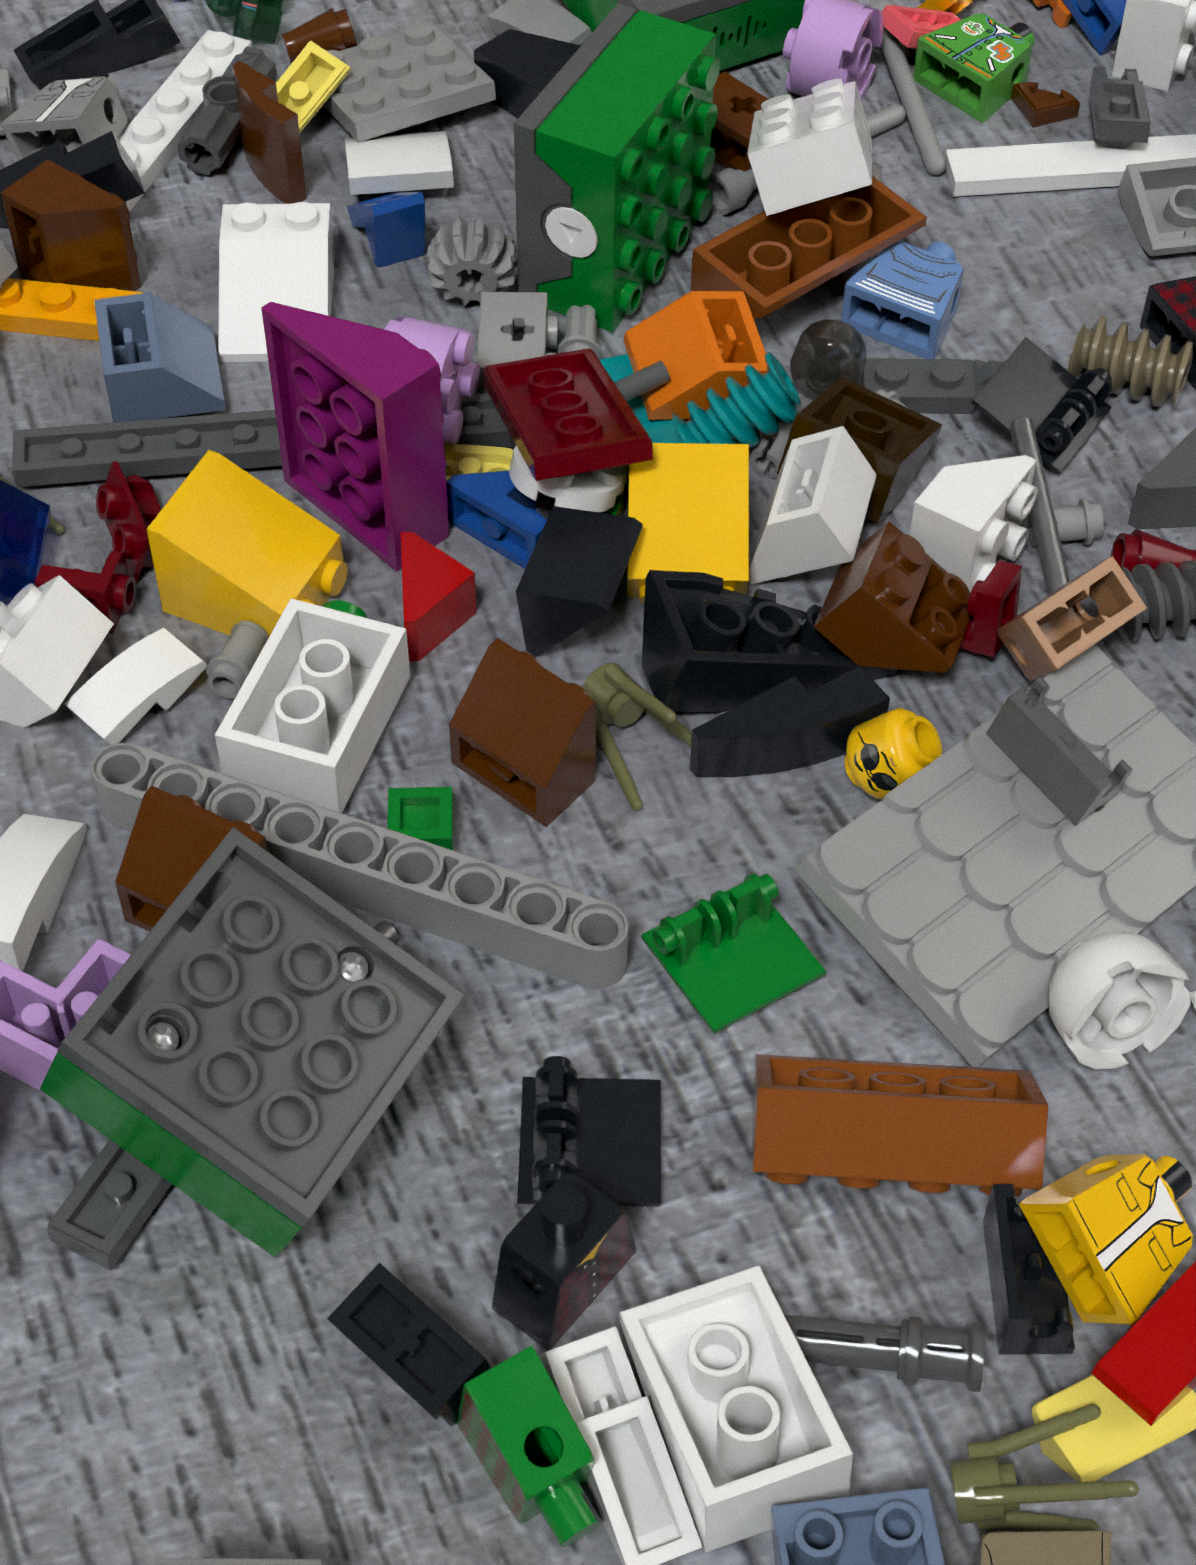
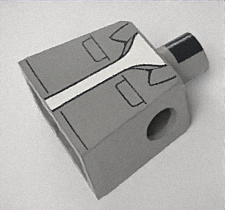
M97 72L91 78L57 80L49 83L0 125L19 161L59 140L70 152L110 131H113L118 139L127 125V116L118 98L119 86L116 80L105 72Z

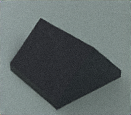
M557 506L552 507L515 591L527 652L536 658L609 611L642 530V523L633 517Z

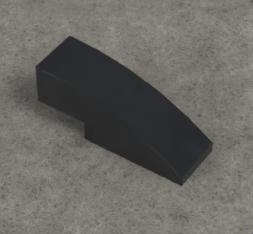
M94 0L18 46L13 51L33 84H47L57 80L91 78L97 72L109 74L153 58L181 42L156 0H126L107 13L99 1Z
M113 131L70 152L59 140L0 170V227H8L1 192L47 159L70 172L79 174L83 179L108 193L116 194L125 202L145 194L136 165Z
M860 666L810 692L794 676L692 729L690 770L696 777H742L772 774L807 767L846 755L847 739L852 729L887 713L890 697Z

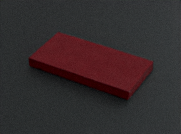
M588 348L488 365L482 368L484 387L535 481L653 460L651 438L592 349Z

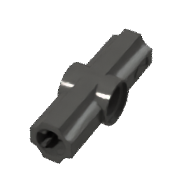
M245 47L241 54L235 55L222 76L214 77L204 84L202 89L204 104L177 145L179 159L186 162L193 172L210 175L213 169L221 167L234 144L242 143L232 65L241 61L274 81L277 77L276 64L265 56L262 49Z

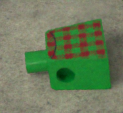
M529 1346L466 1382L463 1387L457 1425L515 1519L521 1524L542 1513L561 1547H566L578 1541L598 1527L602 1521L582 1489L588 1481L595 1462L594 1457L533 1346ZM529 1460H542L550 1467H538Z

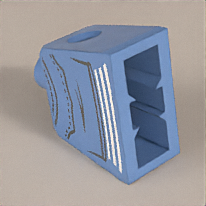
M902 241L895 242L846 282L841 326L925 359H935L957 311L964 268L960 263L956 262V255L953 249L944 242H932L926 250Z

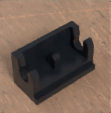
M993 1184L983 1219L999 1355L1073 1354L1075 1348L1074 1329L1067 1293L1019 1204H1016L1013 1184Z
M380 1262L327 1318L332 1325L435 1420L440 1416L451 1426L456 1425L458 1421L464 1384L492 1368L481 1353Z

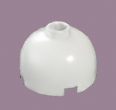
M1128 931L1104 933L1078 943L1060 962L1049 984V1015L1065 1045L1079 1063L1093 1069L1119 1068L1129 1064L1122 1054L1134 1050L1141 1044L1150 1053L1162 1045L1180 1026L1191 1003V993L1184 986V981L1189 980V978L1176 960L1157 943Z

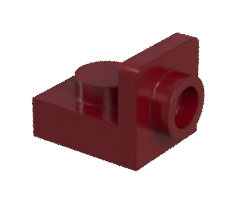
M112 550L101 573L42 564L34 581L35 586L38 588L60 575L114 623L108 632L111 634L114 633L122 612L131 609L136 592L135 578L128 575L124 552Z
M999 560L984 581H976L968 600L967 612L970 615V619L959 647L963 651L972 654H983L993 658L996 656L1004 644L998 636L997 630L1017 616L1022 566Z

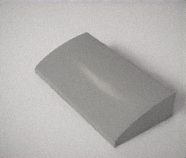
M1196 157L1127 165L1117 192L1127 220L1143 249L1150 256L1195 252Z

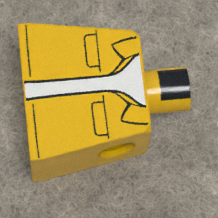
M1146 1154L1105 1155L1098 1157L1026 1197L1019 1203L1021 1210L1082 1322L1132 1325L1139 1319L1192 1247L1193 1234L1176 1204L1192 1188V1179L1183 1164L1170 1156H1161L1155 1162Z

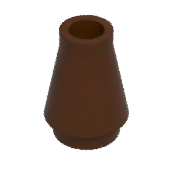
M332 7L292 31L282 33L291 63L310 40L324 50L341 51L357 46L346 9L334 12Z

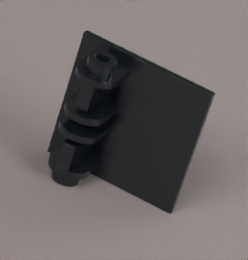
M1025 337L971 403L1010 436L1012 435L1009 425L1013 420L1021 417L1031 418L1042 462L1059 475L1112 408L1104 401L1111 393L1112 379L1110 374L1102 368L1087 370L1077 379Z
M562 1056L546 1058L543 1061V1067L537 1070L536 1077H523L517 1204H536L564 1173L573 1172L620 1206L660 1207L661 1080L578 1078L577 1072L571 1068L570 1060Z

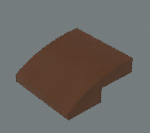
M238 61L232 65L243 151L246 160L257 179L284 204L302 202L307 198L298 115L278 103L275 81L245 63Z

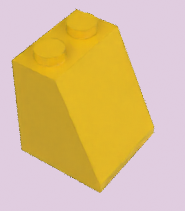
M652 443L653 460L629 464L628 517L636 518L643 524V527L627 564V598H639V601L644 604L645 578L649 570L707 573L723 578L724 589L746 595L749 581V444Z
M211 450L205 453L147 528L163 612L229 636L235 624L238 625L239 621L242 620L257 623L270 636L291 598L322 606L331 596H337L341 592L347 579L348 566L343 561L340 534L220 453Z

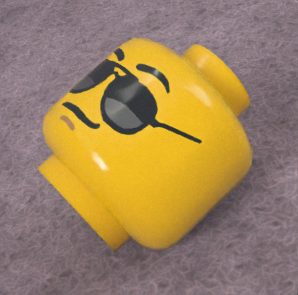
M896 708L852 729L847 739L844 760L845 770L854 785L862 788L871 797L882 800L887 793L942 755L941 740L935 727L925 717L917 716L910 710Z

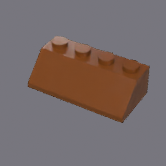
M873 176L872 185L766 216L764 210L693 249L690 291H744L753 319L761 318L926 226L927 216Z
M755 1054L752 1132L753 1172H764L768 1180L783 1184L805 1183L808 1181L809 1175L837 1177L839 1184L852 1188H874L879 1186L880 1180L908 1181V1186L911 1189L928 1193L947 1192L951 1190V1184L979 1186V1190L982 1193L990 1195L993 1184H1013L1015 1197L1022 1195V1189H1042L1049 1105L1033 1075L1028 1070Z

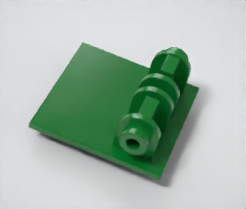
M751 873L744 877L743 883L725 892L718 890L711 894L710 900L700 899L694 903V908L674 918L667 916L660 920L659 926L641 934V939L713 1034L826 975V970L771 903V900L779 896L775 881L769 874L759 877Z

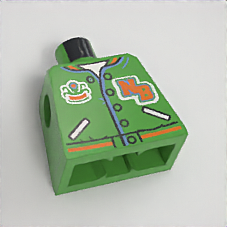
M985 14L972 15L918 38L913 77L920 85L983 123L1011 99L1013 84L1025 83L1027 81L1031 51L1034 45L1033 32L1022 22L1007 28Z

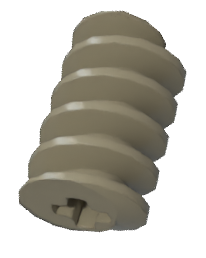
M1100 316L1091 329L1086 328L1085 323L1082 325L1071 353L1067 371L1078 379L1086 369L1102 368L1111 376V393L1117 395L1129 382L1130 398L1139 401L1151 388L1152 405L1160 408L1169 396L1173 395L1174 411L1182 395L1191 368L1193 343L1187 341L1177 354H1172L1171 336L1165 335L1159 344L1152 348L1150 347L1148 329L1144 328L1134 342L1128 341V323L1122 322L1113 335H1108L1107 319L1104 316Z

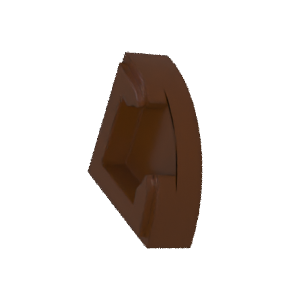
M1037 82L1013 84L1011 100L1033 128L1078 117L1080 102L1067 91L1061 89L1059 95L1050 91L1038 89Z

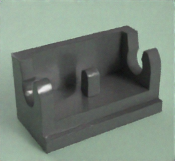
M1039 676L1026 694L1019 689L1007 698L986 735L1077 826L1118 794L1133 769L1124 760H1121L1111 772L1042 702L1050 686Z

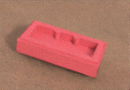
M895 5L885 6L882 11L884 27L907 48L917 49L918 38L961 20L953 12Z

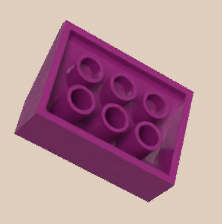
M269 302L262 306L261 310L284 481L398 572L402 569L400 532H414L433 546L449 537V501L447 498L445 473L447 463L444 455V417L441 406V370L439 363L427 350L417 348L399 333Z

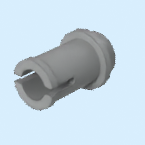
M779 417L778 432L772 436L764 433L757 447L749 456L750 466L761 476L766 475L773 462L774 466L769 472V477L773 479L778 476L777 471L793 423L784 422Z
M1084 498L1079 499L1078 505L1053 508L1061 542L1082 540L1084 545L1092 544L1093 538L1103 537L1104 519L1099 502L1089 503L1088 499ZM1030 513L1027 515V528H1033ZM1034 530L1029 533V541L1032 547L1037 546Z
M245 620L239 621L238 625L235 624L233 626L231 635L219 656L213 657L207 665V683L213 692L228 699H234L237 696L269 638L268 633L263 627L257 623Z

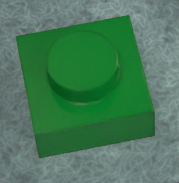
M452 787L388 788L387 829L453 850Z

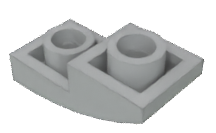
M508 0L487 16L494 34L498 35L513 29L581 45L592 34L590 27L550 0Z

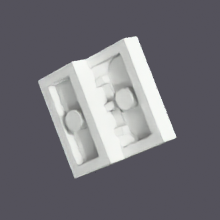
M446 131L378 136L362 142H357L354 138H345L350 195L454 187L453 167Z

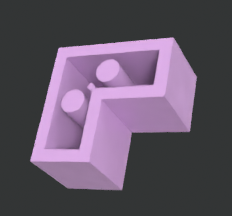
M98 938L57 989L0 960V1070L41 1091L40 1087L62 1041L131 954Z

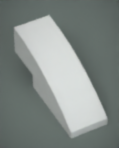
M23 814L0 837L1 961L23 971L37 933L48 934L87 833L85 823Z
M616 1326L545 1352L540 1360L594 1457L595 1462L590 1472L587 1486L622 1565H659L702 1548L703 1546L647 1396H641Z

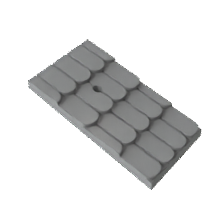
M1096 644L1043 678L1050 688L1042 702L1111 772L1121 760H1124L1133 770L1123 783L1118 794L1077 826L986 735L998 714L996 713L971 731L961 742L887 793L880 802L826 839L819 848L806 856L795 869L796 874L972 1067L979 1068L1049 1010V984L1060 962L1075 945L1108 932L1128 931L1140 935L1196 888V746L1162 711L1158 712L1155 709L1157 706L1118 666L1115 668L1112 665L1113 661Z

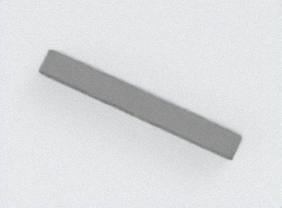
M124 742L111 744L101 749L92 760L91 773L101 813L107 821L116 826L132 831L143 796L152 785L174 796L186 795L197 801L205 810L230 821L241 820L250 824L261 835L265 836L267 851L335 901L586 987L597 989L610 987L619 982L626 973L628 965L629 924L622 910L609 902L135 744ZM533 923H542V925H530V924H533ZM597 943H599V944H605V946H599V947H598V946H592L591 944H597Z

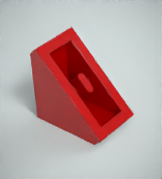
M400 532L404 628L407 631L409 662H416L423 659L477 613L475 572L414 532Z

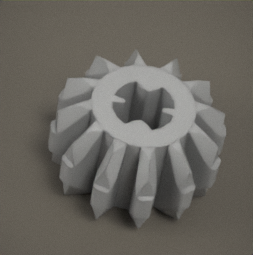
M481 215L475 223H467L458 216L453 226L440 224L435 238L431 239V245L427 249L426 262L428 263V275L431 286L442 290L444 300L455 297L461 298L464 307L470 300H477L481 303V292H507L509 286L514 285V279L518 274L517 247L514 243V237L505 235L501 223L491 226L484 225Z

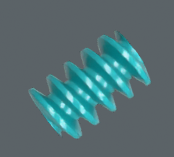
M771 352L764 354L768 371L765 374H761L751 364L745 366L748 384L744 387L732 376L727 377L725 382L729 396L725 399L712 388L706 390L710 406L707 410L701 408L693 400L687 402L691 419L687 422L677 414L672 413L673 421L683 443L740 444L741 442L749 444V447L753 448L760 442L759 430L770 436L778 432V417L784 422L792 424L796 414H798L797 404L800 405L801 402L792 380L779 360Z

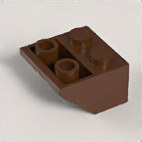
M48 159L1 192L21 278L31 281L115 288L128 291H136L141 287L137 266V253L134 249L129 222L130 213L126 202L119 196L108 193L83 179L79 174L70 172Z
M888 521L856 549L853 561L840 565L814 624V628L858 666L945 673L954 664L970 619V615L967 612L970 591L962 579L948 573L927 555L922 545L914 537L902 533L895 525Z
M497 638L487 648L449 723L451 762L547 827L595 782L596 701L579 685L567 683L542 667L531 654L524 651L519 652Z
M151 785L143 796L115 881L125 921L150 932L233 827L267 851L265 836L261 835L253 826L244 821H230L205 810L197 801L186 795L174 796Z

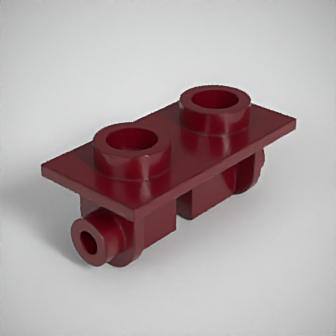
M112 461L105 485H100L97 490L96 510L99 518L105 520L112 537L113 551L124 552L128 575L133 576L137 583L142 567H154L147 528L162 509L154 493L153 486L148 480L137 475L125 478L118 461Z

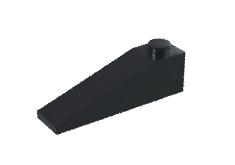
M649 570L645 578L642 668L654 697L663 702L672 711L718 712L733 709L794 676L810 692L858 667V665L814 628L822 608L821 606L812 605L804 612L776 603V593L757 588L752 597L724 589L723 578L701 572ZM860 666L873 680L896 676L900 670Z

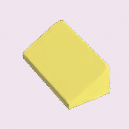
M311 40L276 82L278 103L297 113L299 133L303 131L351 71L350 66Z
M1093 1375L1036 1403L1032 1407L1034 1424L1090 1404H1095L1100 1408L1101 1415L1096 1420L1039 1442L1042 1453L1077 1482L1097 1481L1196 1429V1393L1194 1390L1150 1426Z

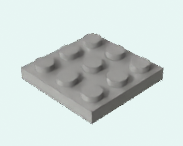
M433 23L413 24L408 26L404 32L385 38L369 37L361 41L360 45L345 50H326L350 66L351 71L324 103V106L357 142L496 100L494 81Z

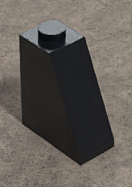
M509 29L474 50V63L494 81L496 100L491 102L518 119L581 45Z

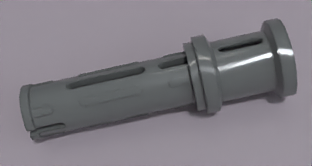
M784 1314L809 1363L897 1372V1380H904V1384L916 1385L919 1379L923 1378L965 1383L968 1391H981L985 1324L973 1323L969 1330L927 1326L923 1324L921 1317L909 1316V1320L902 1319L900 1327Z

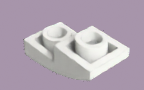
M162 628L138 641L111 660L91 677L65 705L110 745L116 744L129 733L155 703L167 711L206 669L207 664L169 631Z

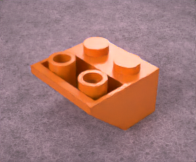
M690 291L627 330L623 339L634 373L661 360L670 376L669 382L641 395L649 420H673L672 413L677 414L681 419H690L687 402L690 400L695 401L701 408L707 410L710 406L706 390L712 388L725 399L729 396L725 379L732 376L743 387L746 386L748 380L745 366L751 364L761 374L768 372L764 358L766 352L744 291Z

